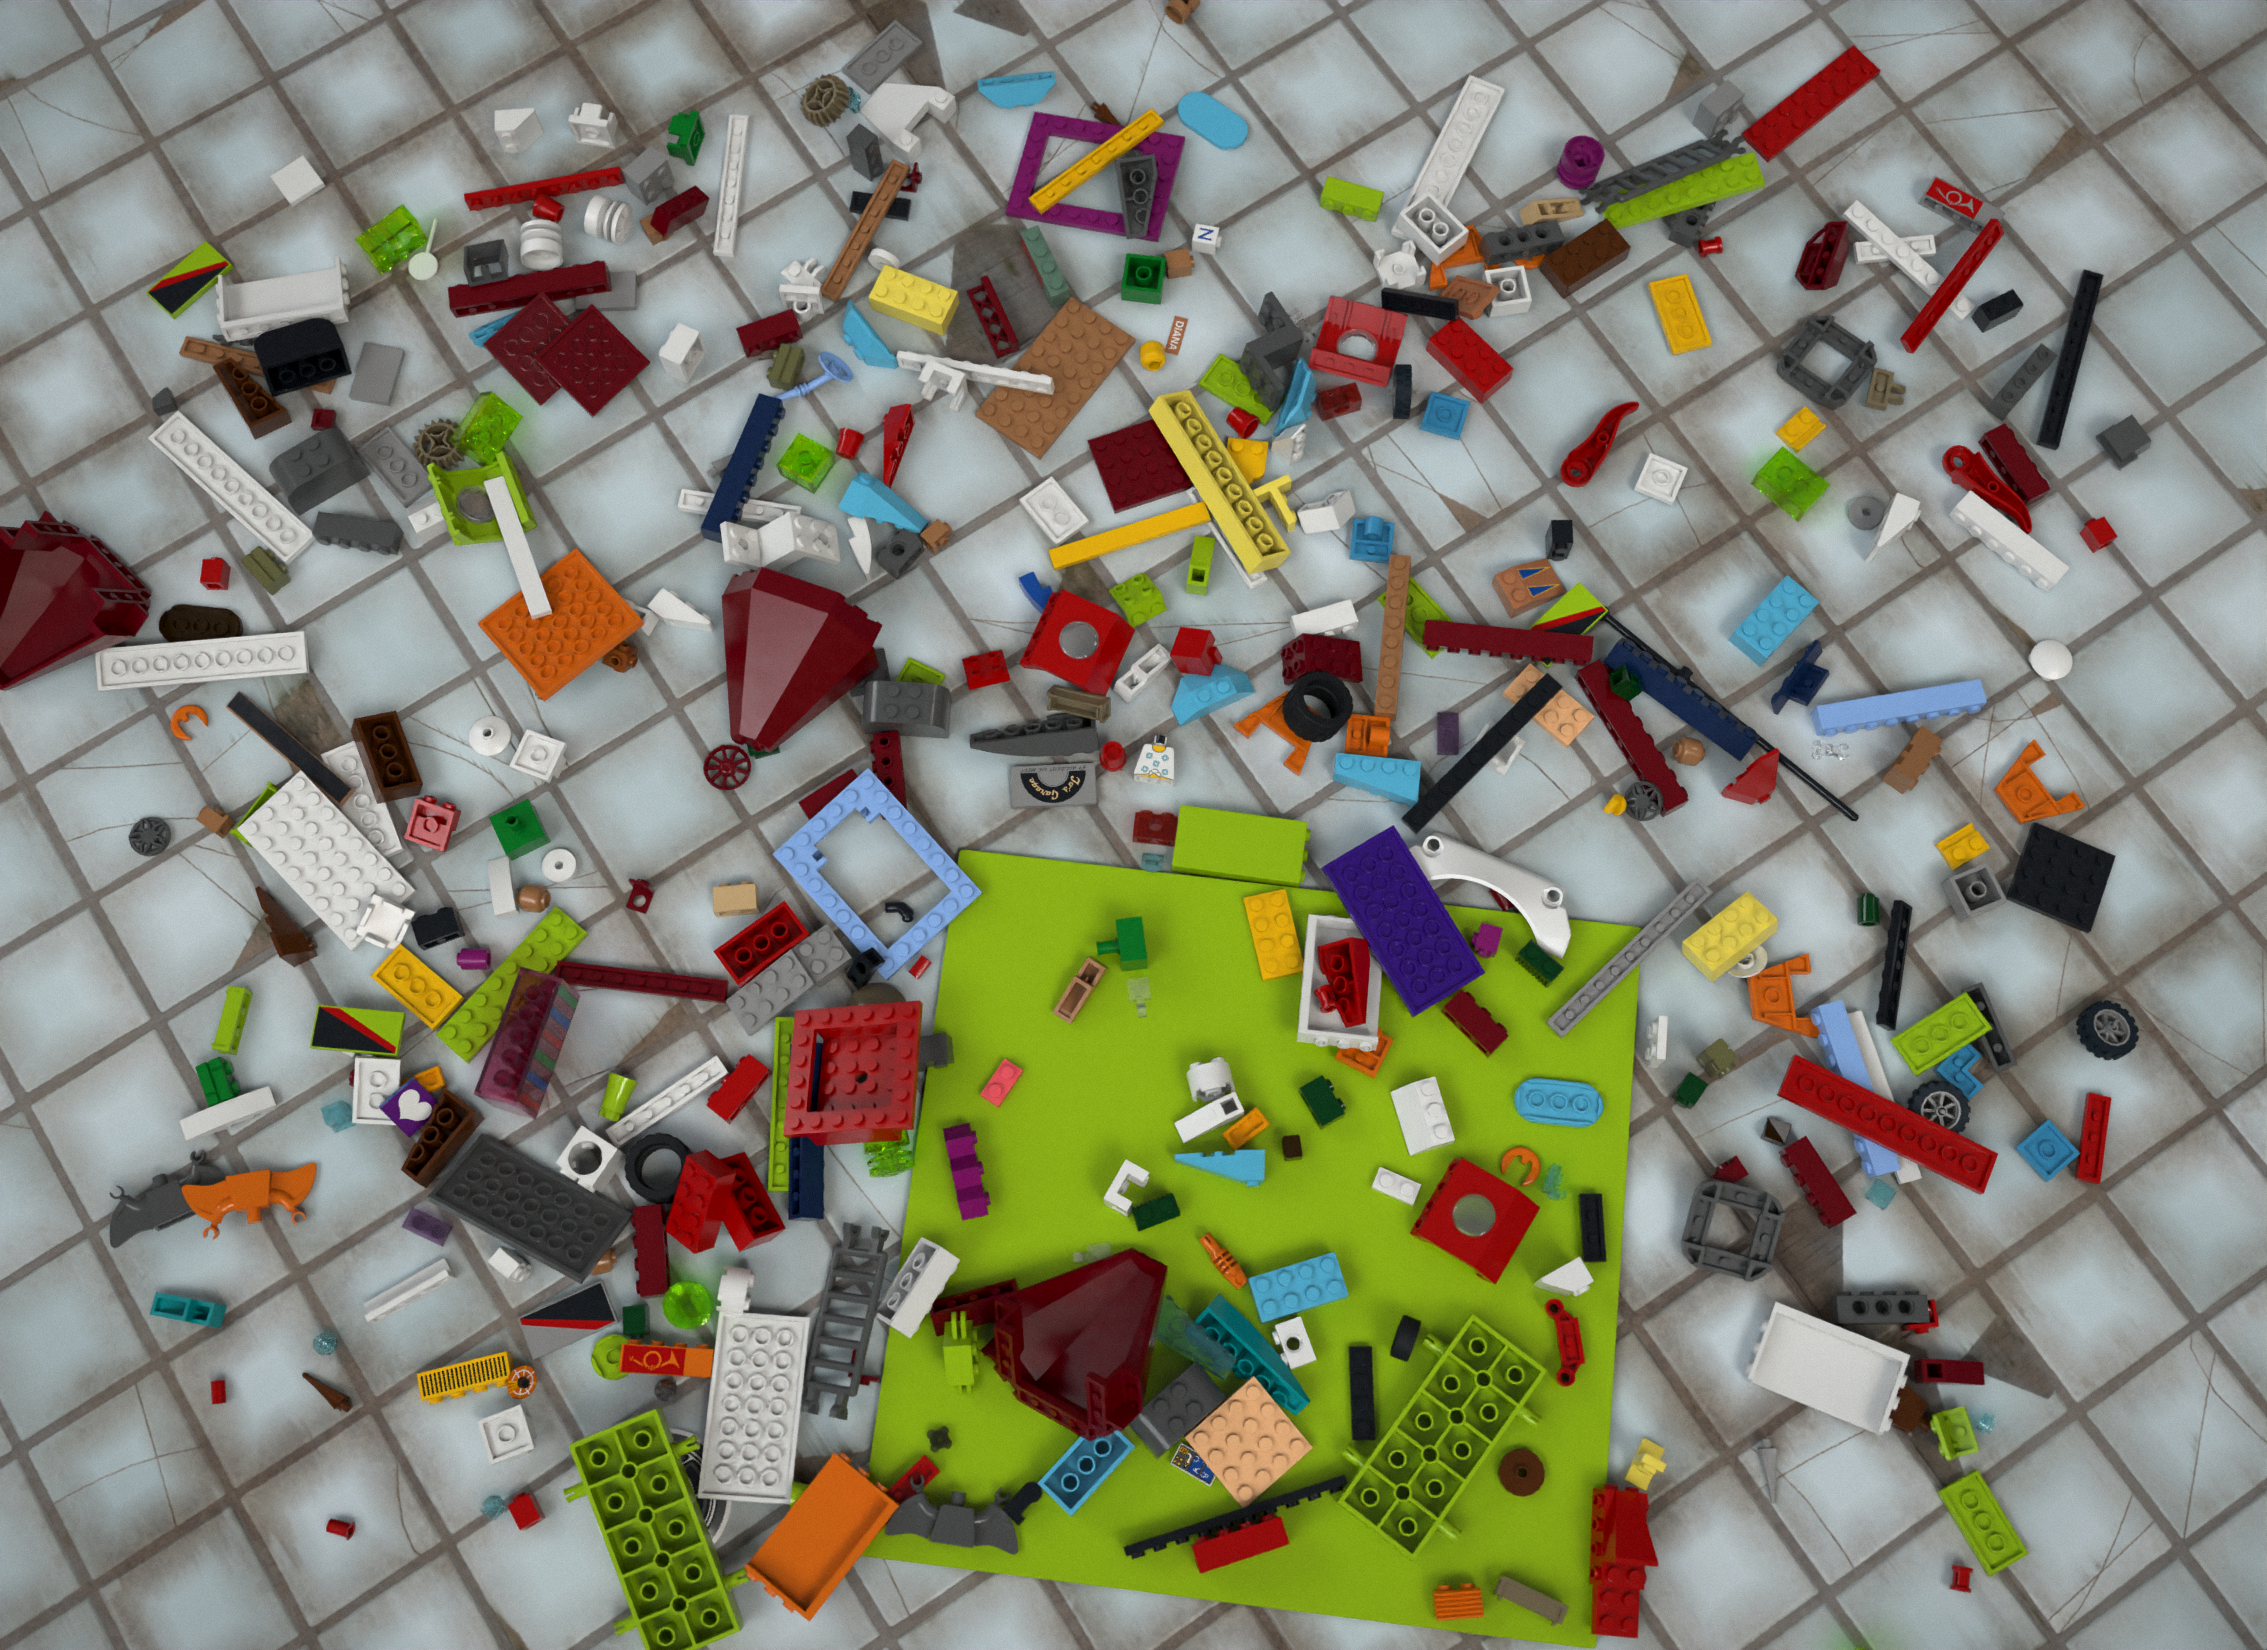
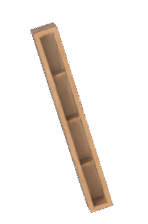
M1391 554L1374 714L1378 717L1390 718V721H1396L1411 575V556Z

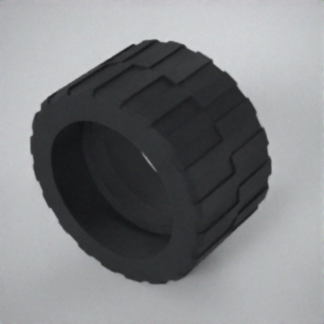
M1309 672L1302 676L1285 696L1282 704V714L1289 729L1295 735L1306 741L1315 743L1325 742L1331 739L1351 717L1353 699L1348 687L1336 676L1327 672ZM1304 695L1314 696L1323 701L1330 711L1331 719L1321 718L1311 712L1305 703Z
M656 1133L647 1135L631 1147L626 1157V1164L624 1166L626 1180L629 1182V1186L647 1201L656 1204H671L674 1201L686 1156L692 1154V1152L681 1140L670 1134ZM660 1149H670L681 1160L679 1176L670 1186L663 1189H653L643 1181V1164L653 1152Z

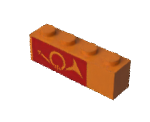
M628 1340V1344L622 1343L619 1372L712 1378L715 1350L710 1349V1345L697 1344L696 1348H687L686 1343H674L673 1347L664 1346L665 1342L651 1341V1345H641L642 1341Z

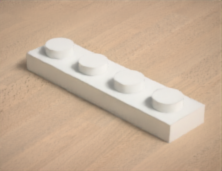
M1933 235L1900 238L1921 258L1932 257L1936 254ZM1869 241L1855 242L1853 245L1856 264L1890 261Z

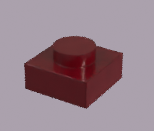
M314 408L311 428L315 431L334 428L337 413L335 410Z

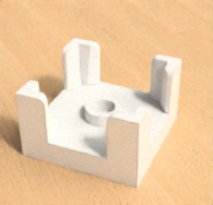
M1412 240L1404 242L1401 251L1384 256V249L1375 251L1373 265L1383 288L1407 291L1424 285L1427 273L1424 266H1421L1419 269L1414 257L1416 248Z
M927 360L918 378L919 384L925 383L921 397L931 401L937 388L952 394L954 399L950 409L959 412L968 393L965 373L932 360Z
M1126 1159L1103 1198L1104 1205L1128 1218L1132 1209V1202L1120 1194H1124L1130 1184L1128 1180L1144 1188L1149 1180V1172Z

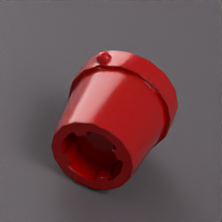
M541 193L535 201L532 214L538 219L559 223L563 217L565 207L549 195Z
M1235 407L1229 413L1226 422L1238 433L1239 437L1248 439L1258 428L1260 419L1255 414H1251L1240 407Z
M841 428L838 433L839 437L835 453L842 458L854 460L864 442L865 436L855 430Z
M1116 741L1107 742L1100 752L1099 760L1101 766L1110 772L1121 771L1126 764V752L1122 745Z

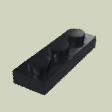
M853 191L850 212L862 214L873 194ZM896 197L885 218L908 221L912 204L911 199Z
M1579 1194L1583 1263L1606 1262L1602 1194Z

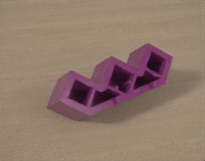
M969 1123L944 1128V1138L962 1221L989 1215L987 1206L991 1205L989 1192H984L981 1175L985 1173L982 1161L978 1162L974 1145L978 1144L976 1131H971Z

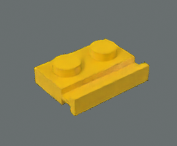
M1805 406L1778 429L1776 435L1789 448L1792 447L1797 454L1826 428V425H1823L1820 419Z
M1973 823L1968 824L1935 845L1952 871L1990 848L1978 830H1975Z

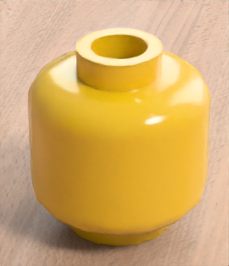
M1148 341L1140 347L1139 355L1142 367L1150 371H1157L1165 365L1166 353L1163 344L1158 341Z

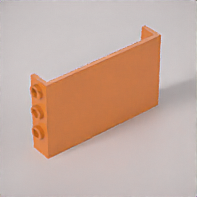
M842 1451L840 1454L836 1452L832 1454L826 1465L744 1567L747 1570L746 1575L754 1582L761 1581L765 1585L764 1590L774 1598L778 1595L784 1600L782 1605L792 1613L796 1610L809 1622L900 1506L898 1502L886 1493L888 1489L879 1481L874 1484L869 1480L870 1474L860 1466L857 1469L850 1464L852 1459Z

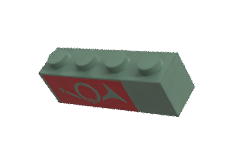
M1039 226L1021 231V246L1052 309L1065 304L1070 299V289Z

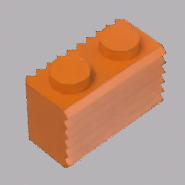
M1474 1583L1460 1584L1461 1589H1451V1585L1437 1586V1591H1432L1435 1621L1484 1617L1481 1588L1475 1587Z

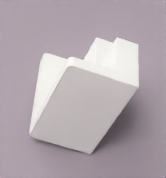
M1343 490L1330 493L1323 501L1305 504L1297 514L1304 533L1310 534L1340 529L1356 513L1350 491Z

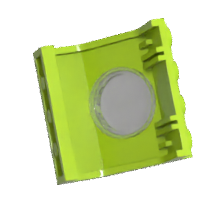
M503 451L495 454L497 461L482 468L445 471L434 462L426 466L429 472L427 477L433 486L434 495L439 502L441 514L447 523L448 532L455 546L504 541L483 482L504 476L523 532L526 533L538 527L512 458Z

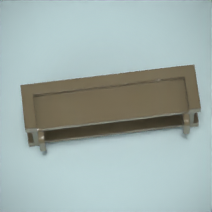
M1053 685L1047 691L1049 699L1048 711L1056 710L1098 720L1103 724L1111 716L1110 697Z
M1500 1575L1493 1592L1498 1595L1496 1600L1500 1601L1503 1597L1551 1620V1626L1554 1627L1556 1623L1562 1624L1569 1607L1503 1575Z

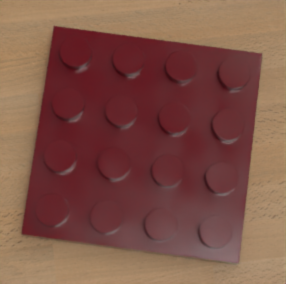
M541 291L482 346L541 406L561 386L534 360V357L559 335L571 321Z
M593 304L586 308L534 357V360L592 418L650 364V361Z
M1154 419L1088 440V446L1114 514L1191 488V483L1185 469Z

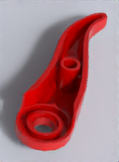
M1638 402L1624 403L1608 411L1590 436L1569 452L1560 467V477L1565 484L1579 488L1591 481L1611 449L1620 422L1627 415L1638 410ZM1571 470H1579L1581 476H1573Z
M1957 445L1949 448L1944 453L1942 466L1951 477L1953 484H1959L1968 492L1971 490L1994 509H2000L2012 516L2017 521L2020 529L2027 535L2031 533L2032 522L2025 503L2016 492L1993 472L1979 451L1974 454L1967 447ZM1959 458L1962 461V467H1957L1953 459Z

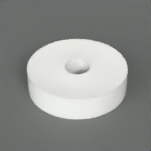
M872 249L868 257L870 264L879 271H882L884 265L896 269L900 267L899 260L893 254L883 249Z
M556 849L549 852L542 862L544 875L548 880L556 884L569 882L575 877L578 870L576 858L572 853L564 849ZM558 864H563L561 869H557Z

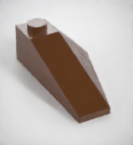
M256 887L255 890L261 908L269 915L265 920L273 931L270 932V936L279 957L293 967L317 957L316 948H318L315 939L312 936L310 937L261 887Z

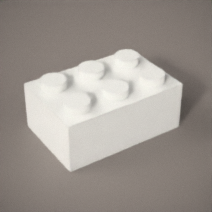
M1429 191L1400 212L1398 216L1397 227L1436 266L1466 244L1469 230Z

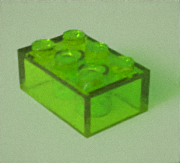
M403 204L354 239L367 261L380 275L390 271L394 265L406 259L409 254L422 247L428 241L417 219Z
M492 391L481 392L449 442L478 465L491 466L496 458L495 454L501 451L523 416Z
M1783 446L1756 473L1751 482L1755 488L1797 522L1824 496L1830 486L1827 481Z

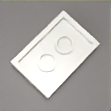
M1050 477L1019 499L1020 504L1056 547L1089 525V520L1053 477Z
M355 1057L352 1123L396 1125L379 1108V1105L401 1087L402 1058Z

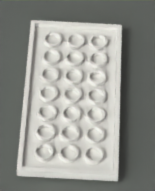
M302 770L237 828L352 951L365 941V937L355 932L375 893L403 905L417 892Z
M719 1311L697 1498L790 1505L810 1318L743 1313L741 1315Z

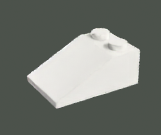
M1896 493L1884 511L1865 562L1870 563L1899 539L1906 530L1911 529L1921 513V510L1918 509L1920 501Z

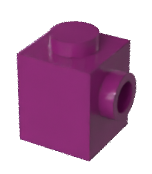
M1482 922L1478 932L1473 933L1471 944L1474 945L1473 952H1476L1482 958H1494L1503 928Z

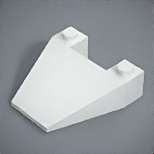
M882 83L860 109V113L892 153L911 165L922 152L920 138L910 133L926 113L946 123L957 109L955 96L940 87Z

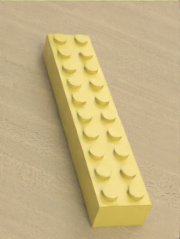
M1184 390L1159 395L1148 411L1249 575L1280 567L1291 554L1289 548L1191 391Z

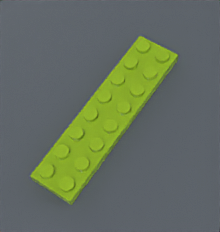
M1754 152L1717 163L1624 203L1617 202L1609 205L1602 214L1604 219L1607 218L1615 229L1619 230L1764 188L1765 181ZM1646 183L1641 184V185H1637V186H1638V187H1641V186L1646 185ZM1624 189L1617 192L1620 194H1624L1629 191Z
M555 906L435 1035L469 1064L554 973L557 960L565 961L589 934Z

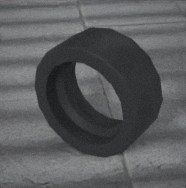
M1403 1315L1390 1351L1391 1357L1405 1362L1409 1360L1419 1333L1420 1320Z

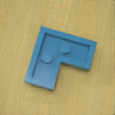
M1970 1043L1944 1059L1933 1070L1945 1082L1960 1088L1969 1101L1983 1087L1968 1071L1982 1056Z

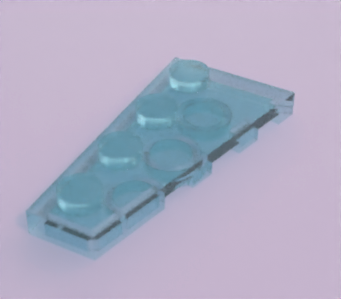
M1168 1294L1162 1303L1156 1340L1192 1362H1198L1202 1368L1225 1381L1237 1359L1216 1339L1213 1340L1200 1324L1197 1325L1188 1316V1312L1183 1308L1180 1309L1173 1302L1174 1299Z

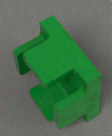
M691 110L690 114L679 112L678 115H673L668 132L669 134L679 136L677 144L668 142L667 149L670 156L684 159L687 165L694 166L706 133L699 111Z

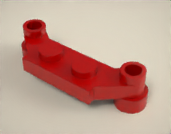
M1550 1299L1546 1302L1544 1309L1545 1313L1554 1320L1561 1361V1368L1556 1373V1382L1562 1387H1568L1575 1382V1373L1579 1366L1585 1364L1578 1317L1573 1318L1566 1312L1563 1303L1559 1299ZM1550 1305L1556 1308L1555 1313L1550 1311ZM1562 1374H1565V1375H1566V1377H1567V1381H1566V1382L1562 1381V1379H1561V1375H1562Z

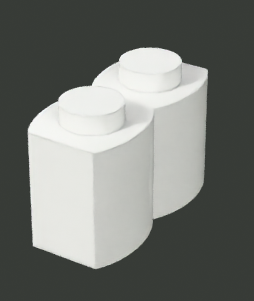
M505 1246L500 1247L488 1262L505 1278L514 1283L524 1282L531 1274V1266Z

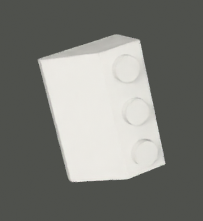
M1435 1076L1413 1082L1390 1092L1410 1156L1453 1144L1455 1138Z

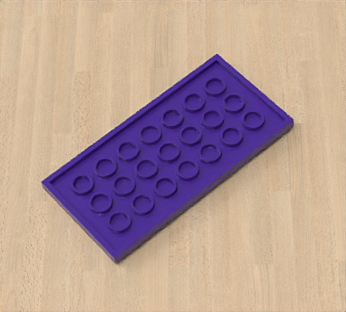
M1394 825L1321 868L1362 937L1367 940L1370 950L1412 1017L1485 973Z

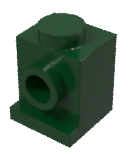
M1624 664L1608 676L1611 691L1628 702L1642 692L1643 687L1639 684L1638 676L1628 672L1627 666Z

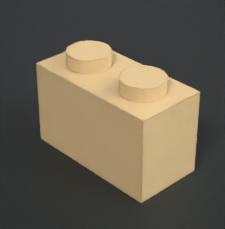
M743 881L740 882V885L731 886L729 883H722L718 887H712L713 909L717 918L760 913L759 889L755 883Z

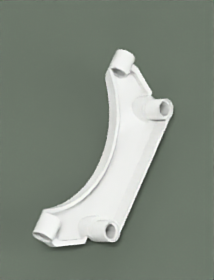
M1438 832L1431 833L1424 841L1423 846L1415 844L1409 848L1428 881L1446 878L1469 880L1485 885L1506 897L1528 921L1537 944L1548 954L1560 959L1563 958L1572 933L1567 909L1561 906L1565 895L1562 885ZM1430 839L1438 840L1440 847L1433 848L1430 845ZM1549 891H1558L1560 897L1558 899L1551 898Z

